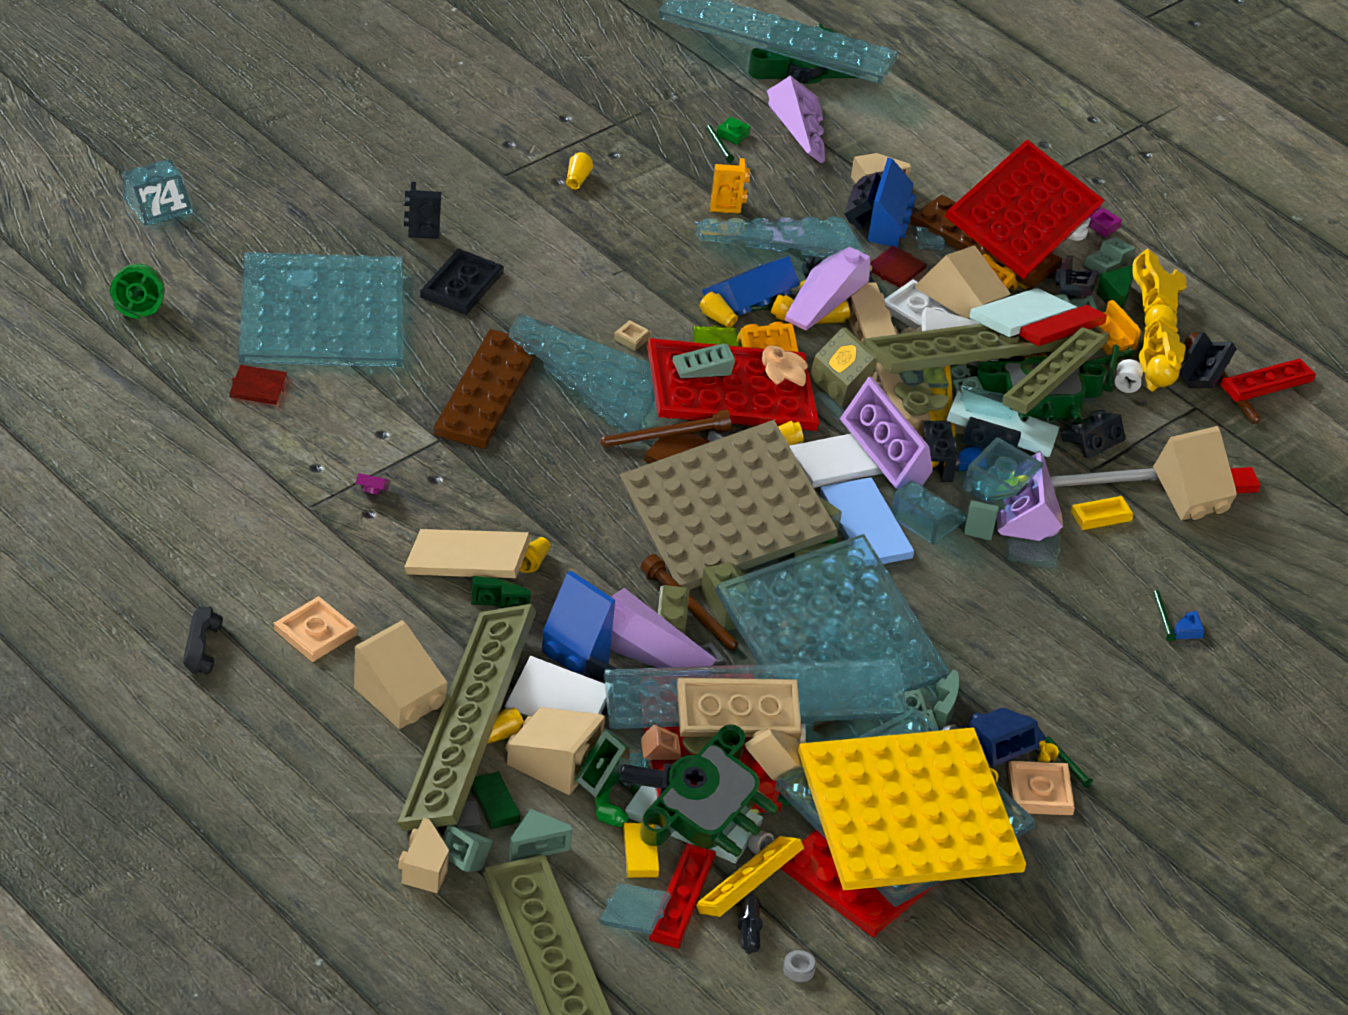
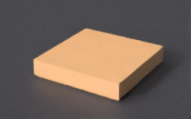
M319 596L274 622V631L311 662L355 637L358 630L354 624Z
M1008 762L1007 771L1013 813L1073 815L1075 807L1068 763Z

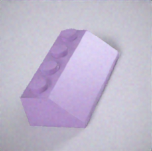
M868 377L840 420L896 489L918 492L933 472L929 446L872 377Z

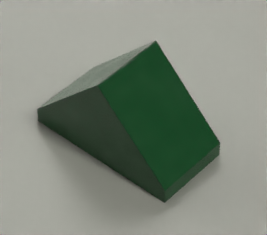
M1133 266L1101 274L1097 295L1106 305L1108 301L1114 300L1124 310L1133 281Z
M604 729L576 775L575 780L595 798L600 797L620 780L622 765H630L629 747L611 731Z

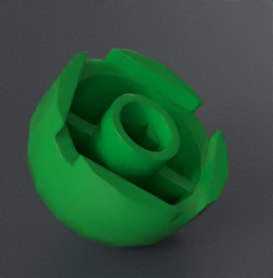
M138 263L122 268L113 278L109 291L110 296L112 295L114 306L119 312L125 316L139 319L141 316H150L158 310L163 302L165 286L159 272L151 266Z

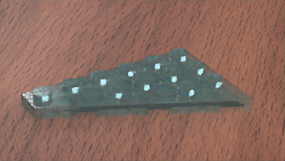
M782 217L778 221H768L766 218H755L753 221H743L739 218L718 221L708 218L704 219L703 222H696L695 232L699 240L729 244L738 240L746 242V247L772 249L781 252L794 248L802 250V255L829 257L848 247L866 254L846 220L841 217H829L828 220H818L815 217L793 220L792 218Z
M519 313L510 328L508 337L521 345L529 355L534 353L544 362L543 367L557 379L563 381L566 387L570 390H577L585 397L584 402L599 415L605 417L610 425H617L625 433L640 429L655 400L649 362Z

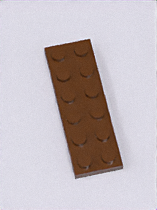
M940 195L911 215L910 224L956 249L962 250L975 245L981 255L986 254L999 266H1006L944 217L948 209L956 203L950 198ZM1052 253L1025 279L1015 273L1016 281L1032 289L1060 268L1062 258Z
M490 329L434 425L433 435L486 449L538 355L540 342Z

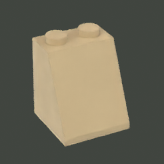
M975 245L946 255L915 285L922 293L967 319H970L971 309L1007 298L1011 295Z
M1215 426L1170 437L1153 468L1180 520L1190 518L1197 520L1206 514L1214 512L1221 514L1229 510L1237 496L1219 427Z
M403 620L355 646L354 689L398 729L416 722L420 717L432 710L439 709L445 703L447 694L446 679Z
M540 707L533 716L526 718L522 729L517 735L513 734L506 744V751H508L507 765L570 795L579 784L575 780L576 775L604 731L605 716L597 713Z

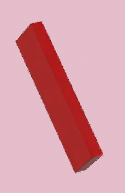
M1085 305L1023 326L1020 329L1019 335L1039 347L1074 335L1082 327L1091 329L1106 323L1107 315L1089 305Z
M1299 358L1224 378L1220 386L1235 402H1240L1313 382L1316 374Z
M686 843L650 931V941L677 949L680 948L714 863L716 851Z

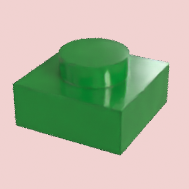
M729 117L717 127V135L738 145L750 134L751 126L738 119Z

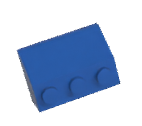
M887 158L877 190L868 241L898 247L900 238L905 239L912 209L915 205L916 194H912L914 183L893 158Z
M787 256L702 289L704 295L709 292L719 293L730 308L736 312L737 316L752 311L751 305L757 304L758 307L771 303V297L775 295L788 296L792 294L791 289L799 286L800 283L791 259Z

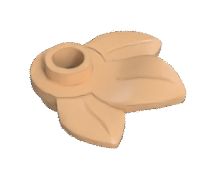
M773 345L767 346L763 351L762 362L770 379L776 385L780 384L785 378L800 386H804L806 381L804 370L808 368L806 361L793 352H785L782 348Z

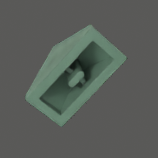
M971 500L964 534L991 540L999 506Z
M530 809L511 837L510 862L569 851L572 839L571 825Z
M447 825L442 838L449 849L448 860L467 872L483 869L493 842L492 840L456 825Z

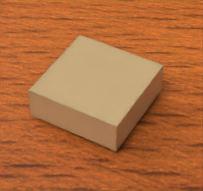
M629 320L614 333V340L636 351L649 340L651 331Z

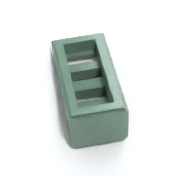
M719 344L673 356L672 360L680 378L731 376L735 363L728 344Z

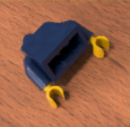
M999 708L987 714L975 713L970 719L969 726L975 729L988 765L990 764L994 767L1037 748L1041 750L1037 757L1038 762L1049 763L1050 759L1055 762L1059 750L1057 746L1045 742L1047 738L1039 728L1038 721L1028 715H1022L1007 708ZM990 768L995 784H997L998 773Z

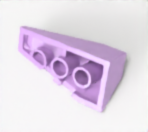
M789 76L767 90L770 100L768 101L769 107L780 118L804 150L814 159L823 163L825 161V149L820 135L824 133V129L821 125L819 126V122L823 120V114L818 96Z
M851 247L827 257L809 273L787 312L785 321L807 331L869 282L871 257Z
M1039 451L1016 466L1011 480L1025 477L1027 482L1004 497L1005 509L999 511L997 515V530L1001 535L1040 541L1045 537L1056 535L1063 528L1060 506L1044 456Z
M623 588L611 597L615 600L610 648L613 652L677 676H706L717 659L627 589Z

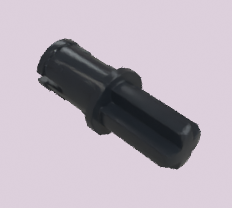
M746 895L740 901L741 918L738 920V928L741 931V948L747 954L758 952L760 949V930L763 927L759 911L760 899L755 895Z

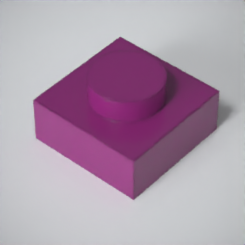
M1102 208L1090 217L1091 220L1088 227L1106 237L1121 227L1122 219Z
M358 473L356 484L363 486V492L379 495L380 490L388 491L390 480Z

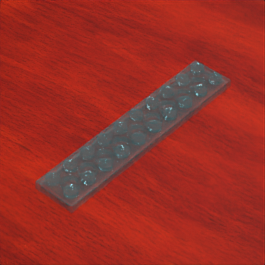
M665 0L658 10V19L882 84L898 55V51L891 50L885 46H877L864 40H857L840 33L829 32L820 27H812L796 20L781 18L775 14H768L751 7L734 4L731 1Z
M899 660L605 670L604 672L610 729L650 728L653 725L659 727L680 726L677 693L678 678L795 679L798 682L801 722L905 718L907 715Z

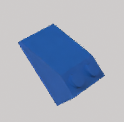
M569 571L566 574L544 627L542 652L568 670L583 675L585 672L586 660L589 656L608 664L615 600L574 572Z

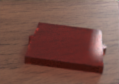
M891 246L870 262L872 273L881 277V280H887L899 288L923 271L927 265L913 257L911 253H906L895 246Z
M240 365L236 377L232 378L233 385L229 397L277 405L281 392L285 391L284 383L287 372Z

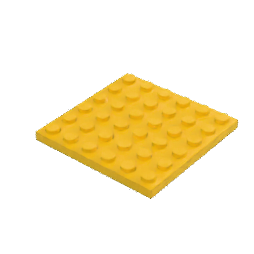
M974 728L799 744L798 754L843 891L1025 871L1026 862Z

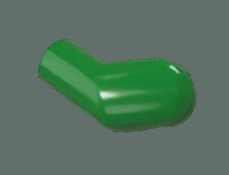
M607 791L600 797H594L596 817L600 822L610 826L616 825L617 827H623L624 823L628 822V814L622 811V808L610 804V797Z

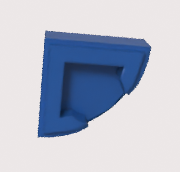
M972 446L960 452L959 471H983L984 462L980 447Z
M1198 611L1186 613L1177 622L1174 634L1177 635L1176 639L1203 638L1204 628Z

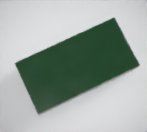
M499 771L474 778L471 789L490 829L520 822V813Z

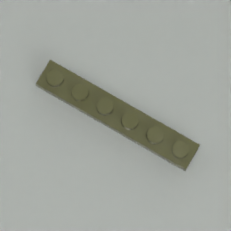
M1082 327L1003 395L1002 405L1012 408L1016 412L1027 414L1103 347L1105 336Z

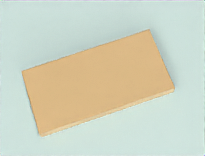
M420 529L404 568L408 575L516 578L531 541L529 532Z
M678 678L677 693L680 737H713L723 726L729 724L739 726L744 731L745 737H753L757 731L765 728H770L795 738L801 737L802 727L798 682L795 679Z

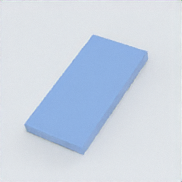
M872 477L820 487L819 494L821 498L842 511L839 530L847 544L852 546V553L861 568L913 558L914 550Z

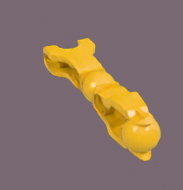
M1146 249L1133 262V277L1142 290L1143 306L1145 307L1144 313L1146 314L1144 320L1146 325L1144 345L1140 351L1139 359L1145 374L1146 388L1153 392L1158 387H1168L1174 384L1179 377L1186 346L1180 342L1179 334H1177L1178 318L1176 314L1178 293L1186 289L1187 285L1184 274L1177 269H1174L1173 273L1169 274L1159 263L1158 256L1149 249Z

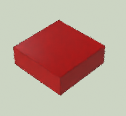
M1253 467L1230 468L1237 494L1259 492L1261 485Z

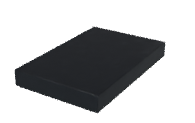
M458 248L420 290V298L467 315L504 273V266Z

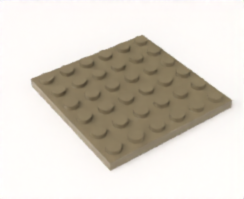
M775 420L619 474L621 483L659 557L665 562L668 574L679 585L689 590L702 585L703 569L706 567L731 562L742 570H746L838 537L836 526Z

